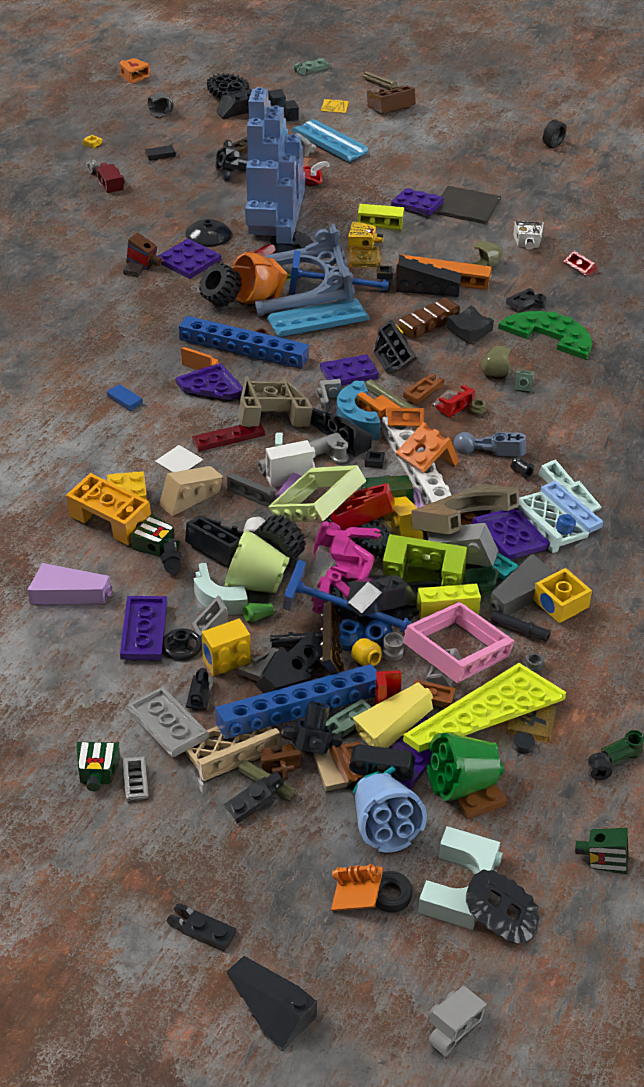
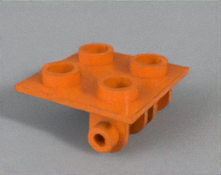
M369 864L367 866H349V868L337 867L336 870H333L332 877L337 879L338 882L331 911L375 908L384 868Z

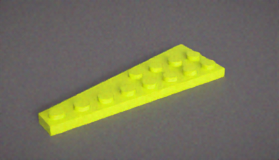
M518 663L405 733L403 741L418 752L429 749L432 738L438 733H452L465 736L563 701L566 697V692Z

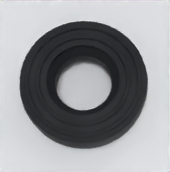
M396 871L383 872L375 906L385 912H398L405 909L412 899L411 882L402 873ZM387 885H394L399 888L400 894L395 898H388L382 893V889Z

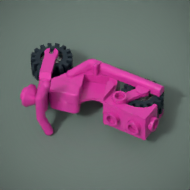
M324 521L317 533L312 560L314 562L320 560L322 545L330 547L328 566L331 568L328 569L325 577H320L317 585L320 588L319 590L348 600L351 581L368 578L374 560L377 559V556L382 558L385 554L388 537L391 534L387 532L388 529L386 527L382 529L380 524L378 527L376 523H373L372 526L370 523H367L366 526L363 524L361 528L350 527L343 531L338 524ZM356 537L355 542H353L350 538ZM312 596L311 601L314 602L312 611L321 614L323 603L327 601ZM333 604L338 615H342L341 618L343 620H352V617L354 619L358 618L356 612Z

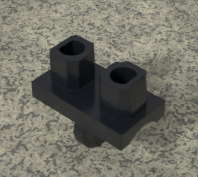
M176 542L164 543L165 554H161V561L165 562L164 569L169 574H176L181 569L179 561L182 558L181 552H177Z

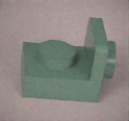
M518 370L516 372L514 389L530 392L535 372Z

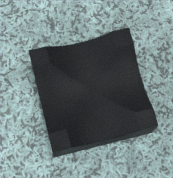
M471 305L458 315L448 316L447 328L466 341L471 342L493 331L494 320L490 317L482 316Z

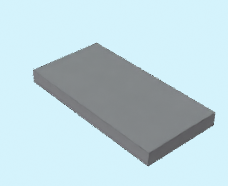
M164 687L127 705L129 713L172 758L209 739V732Z

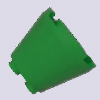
M438 733L430 742L429 750L432 751L431 765H427L428 777L434 794L440 795L443 801L456 800L492 787L497 783L499 776L504 773V765L500 762L496 742H488L452 733Z

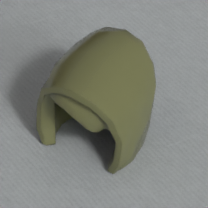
M478 242L474 245V249H478L479 259L472 264L490 267L497 265L503 256L502 248L491 242Z
M505 346L492 347L481 362L483 374L496 378L506 377L510 370L509 354L511 349Z

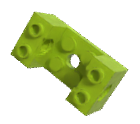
M389 534L383 558V575H396L404 580L407 564H411L415 567L423 566L433 570L441 569V577H443L441 586L462 585L466 569L467 547Z

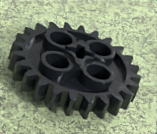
M217 73V76L213 75V77L207 79L206 88L209 93H212V96L217 95V98L222 95L249 90L250 85L247 80H243V77L239 78V75L234 76V74L230 75L229 73L227 75L224 73L220 75Z

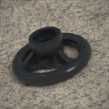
M180 628L172 630L163 639L164 653L174 659H189L198 654L202 648L200 635L191 629ZM190 636L196 640L195 648L189 644ZM171 649H184L187 653H175Z

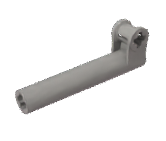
M338 432L309 442L310 446L314 447L316 456L326 453L335 463L342 464L348 461L346 451L348 443ZM266 458L257 461V467L261 474H266Z

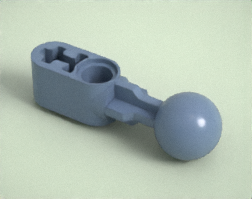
M462 432L454 438L453 445L455 450L462 454H469L474 449H483L484 451H492L496 456L517 457L526 454V435L523 433L498 432L493 434L492 437L475 439L472 434Z

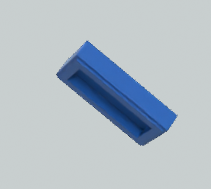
M120 384L107 391L109 398L129 411L143 404L141 397Z

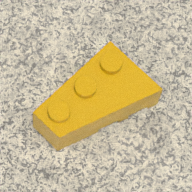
M406 496L394 497V512L383 516L393 535L423 540V531L413 529L411 510L417 507Z

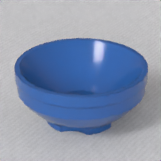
M346 619L339 622L341 634L339 640L342 650L351 651L355 642L366 638V629L362 624L354 620ZM353 626L355 629L352 631H347L344 629V627Z

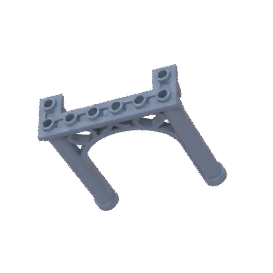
M335 224L329 227V231L326 229L318 230L315 233L316 242L305 246V248L296 249V251H301L299 262L315 264L325 272L323 282L315 289L305 293L255 301L258 317L268 313L345 298L346 301L350 300V302H353L352 295H355L354 285L352 284L353 275L352 272H349V268H347L342 245L338 243V239H341L339 229L336 230ZM294 250L265 255V257L275 259L280 266L292 264Z

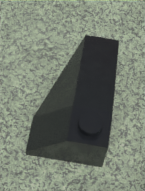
M313 408L310 424L326 436L338 432L348 443L346 451L354 457L371 449L372 434L346 418Z
M243 956L227 971V975L240 997H243L249 1007L252 1017L254 1016L259 1024L262 1034L281 1051L317 1018V1001L298 985L248 957Z

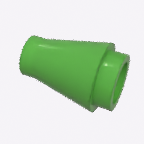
M248 603L243 607V616L247 622L253 623L274 615L272 604Z

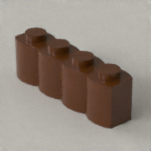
M442 298L436 303L427 305L424 309H418L412 314L403 316L399 320V328L411 339L418 338L423 333L434 330L435 327L445 325L448 316L460 314V306L448 298Z

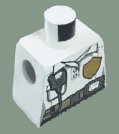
M515 221L513 235L517 246L526 247L528 250L539 248L544 223Z

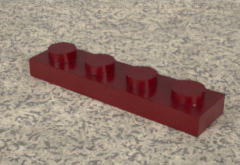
M260 422L259 426L252 427L235 425L192 436V441L198 452L265 436V430Z

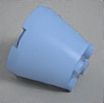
M388 773L375 774L358 782V788L355 793L359 832L365 843L378 849L379 852L386 853L396 852L411 845L410 841L417 836L420 830H424L427 821L426 808L421 799Z

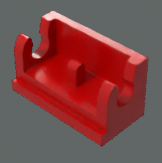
M466 385L460 386L464 392L460 391L448 400L443 397L439 398L438 400L442 403H438L436 409L450 418L469 407L474 400L475 390L473 388L471 389Z

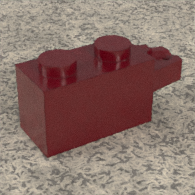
M100 163V166L97 167V177L107 193L124 190L123 184H125V179L120 174L119 169L114 164Z

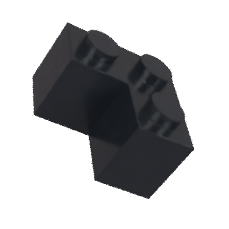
M282 89L268 91V100L271 106L284 107V118H286V121L299 120V107L295 100L286 101V96Z

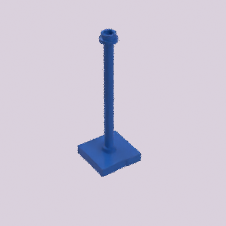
M294 250L289 294L295 295L297 278L306 277L320 280L325 278L323 273L302 271L299 268L301 251ZM353 278L352 284L382 288V291H387L389 281L383 279V282Z
M298 559L284 595L283 609L291 611L297 593L301 594L302 592L324 601L331 600L332 604L353 611L347 606L348 600L304 585L302 580L306 562ZM381 612L365 615L401 628L400 632L402 633L411 624L408 618H405L403 621Z

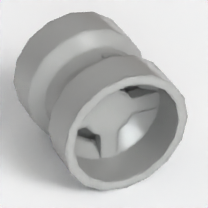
M392 632L385 635L383 643V656L385 659L398 661L403 657L404 637L401 634Z

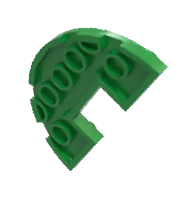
M554 311L521 312L506 317L498 324V329L528 339L534 331L558 339L560 342L557 344L556 350L584 360L588 359L591 352L592 340L587 330L571 317L560 315Z

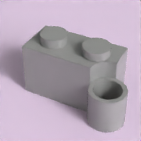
M464 985L456 992L451 991L443 1003L434 1005L429 1012V1022L436 1029L430 1035L428 1043L442 1055L446 1056L451 1052L458 1040L482 1021L487 1004Z

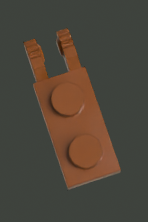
M433 373L429 374L404 391L403 398L417 405L434 391L439 390L445 381L441 377L435 380L436 375Z

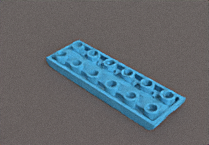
M315 119L291 129L292 132L301 134L317 146L348 162L369 153L365 145Z
M353 298V302L341 300L276 312L268 316V321L278 337L370 320L369 315L356 298Z

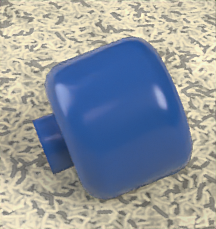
M569 514L560 515L556 522L557 531L563 535L573 533L576 526L575 518Z

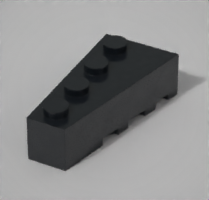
M399 254L396 292L459 297L461 273L446 268L440 269L429 263L423 264L412 258L410 260Z

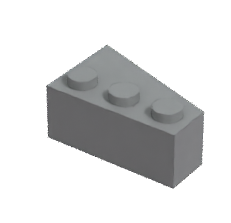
M486 523L461 525V530L449 535L431 532L428 541L467 547L466 563L493 566L497 558V552H499Z

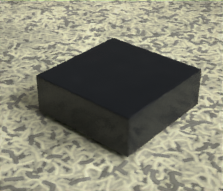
M367 451L364 467L382 469L385 453Z

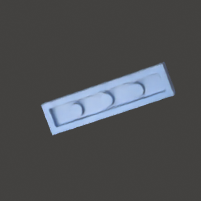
M556 480L541 487L542 493L565 513L574 517L576 522L588 533L603 527L604 521Z

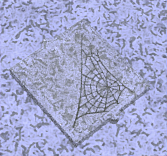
M319 545L305 571V575L310 579V583L314 584L319 590L320 588L317 585L320 577H325L328 569L331 566H336L337 562L331 557L330 552H327L323 546Z

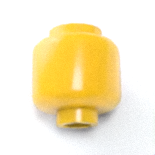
M362 638L353 645L351 656L361 666L372 664L374 667L381 660L382 650L377 643L370 639Z

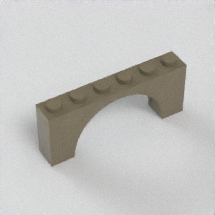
M480 484L411 510L413 529L448 535L461 530V513L479 510L509 511L519 507V490L512 487Z

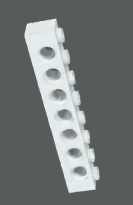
M388 416L382 417V432L395 453L415 430H412L410 426H387ZM419 448L417 452H423L424 448ZM397 457L413 486L419 489L424 505L451 496L449 487L445 485L442 475L437 472L434 462L424 473H421Z

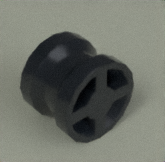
M601 752L592 754L588 758L590 775L593 779L604 780L612 775L609 755Z

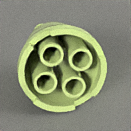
M245 530L228 569L225 586H244L245 590L276 594L290 558L254 533Z

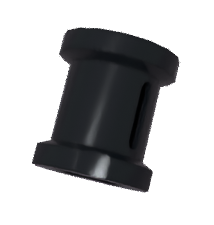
M521 456L515 457L510 466L512 470H517L525 479L530 477L535 469L532 463H527Z

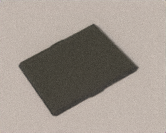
M447 186L441 197H444V203L433 214L487 224L501 197L475 190Z

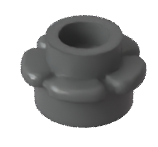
M531 653L524 660V665L533 672L541 671L544 665L543 657L540 654Z

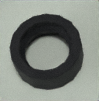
M556 119L551 120L544 129L543 143L552 148L558 147L566 136V124Z

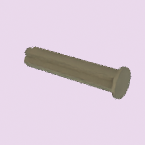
M364 72L363 77L365 79L388 87L390 90H392L391 87L398 86L395 80L390 81L370 72Z

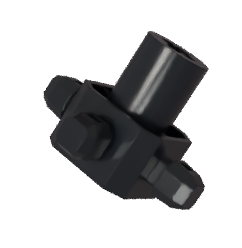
M225 140L223 147L216 154V170L222 172L223 180H230L231 173L235 170L246 172L248 158L239 156L238 149L232 147V141Z
M309 702L305 721L297 720L295 729L293 726L282 727L281 736L284 739L292 740L295 748L302 751L326 754L329 746L330 748L331 746L336 748L342 745V737L333 734L329 727L326 726L330 706L321 702Z

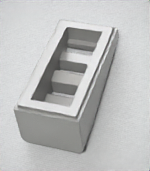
M145 756L123 758L126 801L149 799ZM130 769H141V771L128 772ZM131 776H142V778L129 779ZM132 783H142L139 786H129ZM143 790V793L130 794V791Z

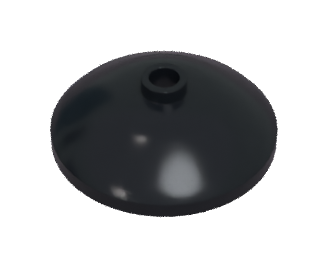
M214 219L196 221L186 229V238L204 247L224 244L231 236L230 228L223 222Z

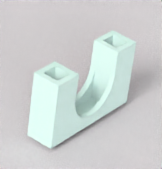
M447 826L440 843L439 858L461 864L476 874L483 869L488 871L494 870L495 865H500L503 853L499 852L500 842ZM426 880L419 899L418 913L473 930L477 921L469 912L466 904L468 887L450 888Z

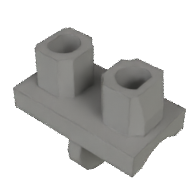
M296 133L295 135L301 136L303 156L308 157L309 153L314 154L316 145L309 142L301 134Z

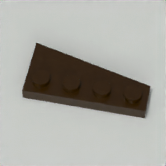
M330 600L323 603V611L321 612L323 626H321L323 636L321 648L323 655L320 656L323 668H327L330 675L344 671V663L341 662L340 657L342 646L339 640L341 636L339 615Z

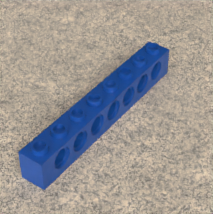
M186 316L179 325V340L302 369L309 358V344Z
M370 664L215 707L216 725L224 738L228 739L305 717L310 701L327 704L330 706V709L358 702L361 699L365 700L375 697L377 670Z

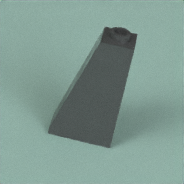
M534 554L530 555L491 593V609L510 615L535 602L533 601L535 583L554 574V572Z

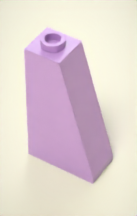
M42 563L27 590L30 604H104L107 597L111 596L113 586L110 584V576Z

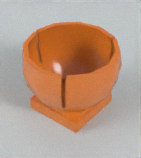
M244 252L239 255L233 264L234 266H232V269L237 271L242 278L241 291L238 293L236 300L245 304H255V301H264L268 297L270 299L280 298L288 273L275 259L267 258L254 252Z

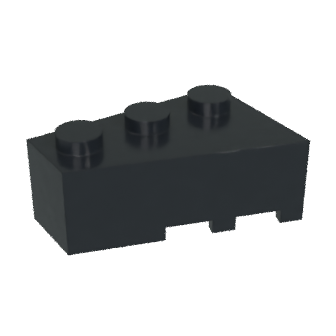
M199 515L186 523L185 542L223 564L230 566L244 532L239 531L237 526H232V528L222 526L220 521Z

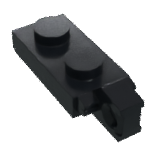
M275 772L267 778L264 777L223 804L224 808L236 823H240L274 799L273 796L277 793L276 790L284 785L281 776Z

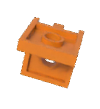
M425 422L395 452L397 457L421 473H424L438 457L454 467L459 463L451 439L449 437H442L436 429L431 430ZM419 448H425L423 452H417Z

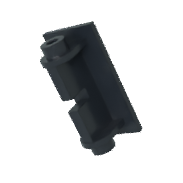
M200 668L197 670L196 675H193L186 708L207 710L214 677H209L207 669Z

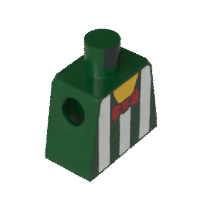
M152 514L131 534L133 550L155 556H161L164 553V543L176 542L177 550L180 546V541L175 539L174 527Z
M77 742L79 779L82 784H87L86 787L89 791H98L100 784L112 783L120 761L119 742Z
M628 828L590 830L589 841L576 840L575 854L589 855V866L593 869L627 874L629 861Z

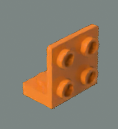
M364 392L357 394V407L364 411L377 412L381 422L380 427H382V417L388 416V407L401 408L383 395L372 399Z

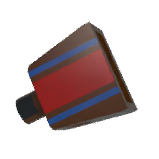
M138 232L128 239L127 264L148 270L153 265L160 266L162 258L156 255L157 246Z

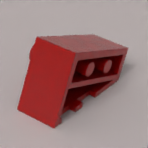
M385 483L355 491L330 514L332 522L338 524L341 530L346 531L350 527L360 526L394 512L395 500L389 484Z

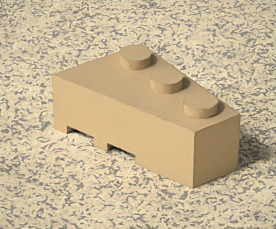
M211 466L167 473L159 505L171 516H174L220 493L224 477Z

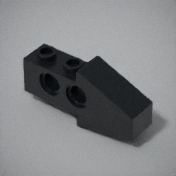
M310 631L289 652L281 647L269 660L255 686L264 694L307 682L312 677L309 674L314 669L312 665L314 663L318 665L321 662L320 656L323 655L321 640Z

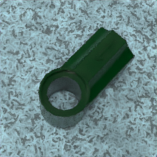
M630 730L624 738L603 747L601 752L609 755L611 766L627 758H638L643 751L644 735L638 730Z

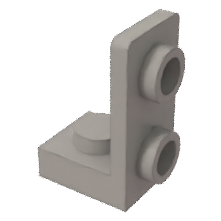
M340 379L320 381V388H317V397L320 398V408L324 412H329L328 398L338 397L341 391Z

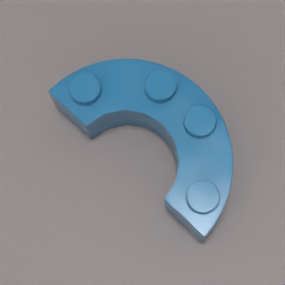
M354 381L343 388L338 394L337 416L346 418L372 434V439H380L381 422L377 412H368L357 407V394L364 392L368 395L364 381Z

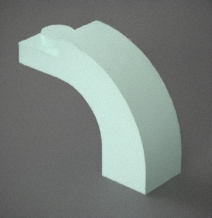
M198 564L199 572L195 573L196 578H194V593L198 601L207 608L217 596H220L228 609V615L243 614V607L248 604L245 587L219 586L210 579L207 564Z

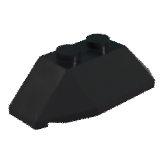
M252 89L222 95L216 111L222 119L249 113L248 101Z
M392 319L378 329L374 353L386 373L405 369L418 360L408 341Z
M376 575L351 581L347 606L359 616H365L416 603L417 598L410 586L401 577L396 575Z

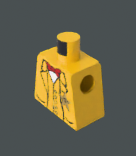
M352 222L348 235V250H372L374 243H383L384 234H376V227L374 225Z

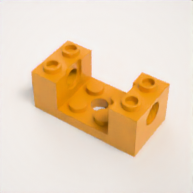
M92 473L87 475L66 494L70 517L85 524L92 517V514H95L111 522L114 539L128 546L131 544V534L151 515L149 501Z

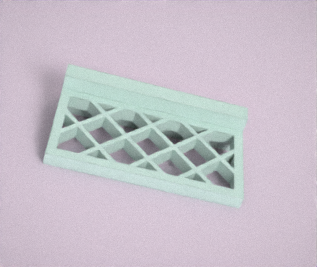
M537 492L519 498L518 510L551 543L548 548L550 552H558L559 547L588 538L589 533L577 522L574 531L578 532V534L563 535L557 531L556 522L558 517L567 513L544 493ZM533 506L544 508V510L534 508Z

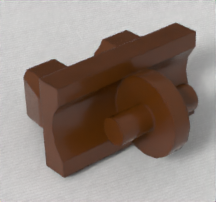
M293 744L284 745L280 753H274V749L271 747L262 749L261 769L269 774L277 772L281 774L282 780L287 779V772L301 768L300 749L296 750Z

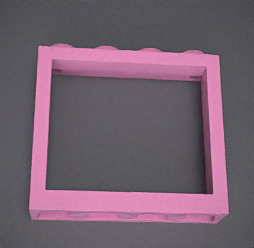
M461 602L437 611L415 623H411L404 631L403 639L404 644L456 683L509 657L514 643L513 639ZM457 623L488 647L461 660H457L426 636Z

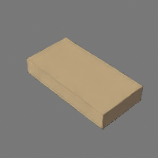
M330 750L326 754L314 753V760L325 791L347 787L330 754Z

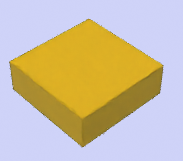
M90 135L83 139L82 143L94 149L102 143V138Z

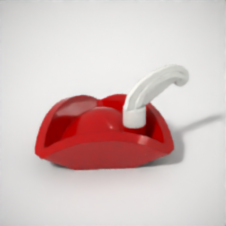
M323 161L312 167L303 165L305 185L314 186L321 184L322 172L320 169L324 166L329 167V163Z

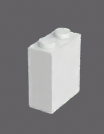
M308 440L266 448V478L271 487L283 486L293 473L303 476L310 468H315L313 458L316 456L315 449L310 446Z

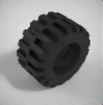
M217 262L211 265L209 269H206L199 283L200 294L204 299L218 307L228 306L229 303H232L238 297V293L241 291L242 278L237 271L228 265Z
M282 515L270 516L254 532L259 538L290 558L287 567L305 549L306 541L301 533V529L296 526L295 522H292L287 517L284 518Z

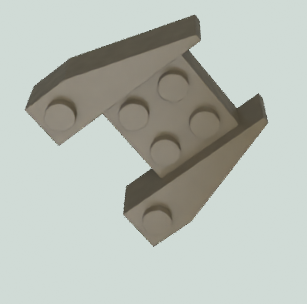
M245 376L238 412L241 426H259L261 412L286 411L292 426L298 428L310 426L313 410L311 403L288 380L281 377L280 382L250 381L248 376Z

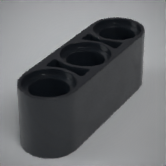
M362 744L355 745L352 748L349 769L355 774L369 775L378 771L384 773L393 766L395 771L390 775L395 780L407 781L413 777L415 756L409 751Z

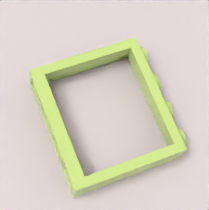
M358 465L310 468L268 508L273 515H282L284 518H289L292 522L324 521L363 485L366 479ZM318 487H331L315 503L300 504Z

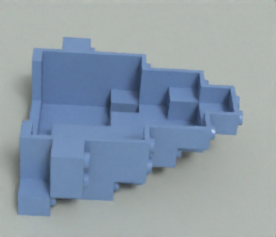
M257 87L252 89L248 101L246 225H248L249 234L276 236L277 243L292 244L305 192L301 136L295 134L288 135L286 118H284V107L271 106L268 100V89Z

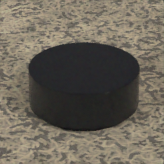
M519 732L514 736L513 748L517 752L525 754L530 753L534 749L535 739L531 734Z

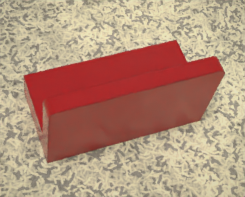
M400 670L376 671L375 705L401 692L402 673Z

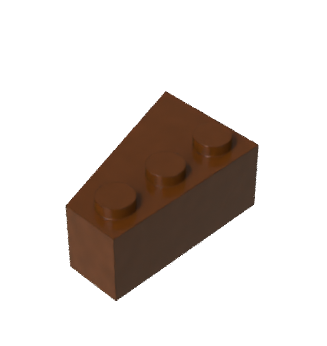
M406 85L391 87L392 90L384 91V89H379V92L368 90V107L381 114H387L389 111H398L400 108H409L411 105L416 104L415 88Z

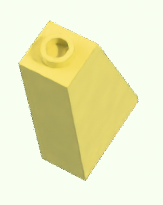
M418 682L353 717L358 735L369 746L389 748L433 709L432 693Z

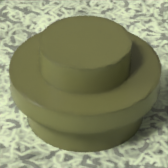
M475 399L469 405V410L476 415L485 413L487 409L485 402L481 399Z

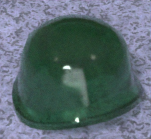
M491 566L470 568L464 573L468 584L477 583L480 594H487L493 591L499 576L498 569Z

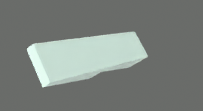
M556 459L541 466L538 475L547 483L556 480L593 513L601 509L600 504L580 481L574 482Z

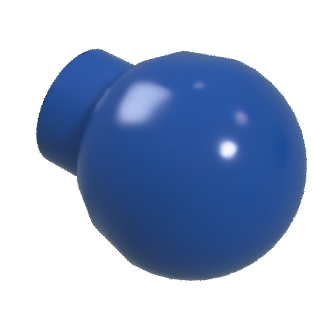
M374 619L368 623L365 635L367 639L381 647L384 646L385 635L392 633L393 629L390 624Z

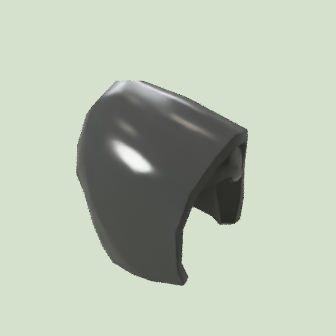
M157 92L147 99L149 111L154 117H164L174 109L171 97L165 92Z

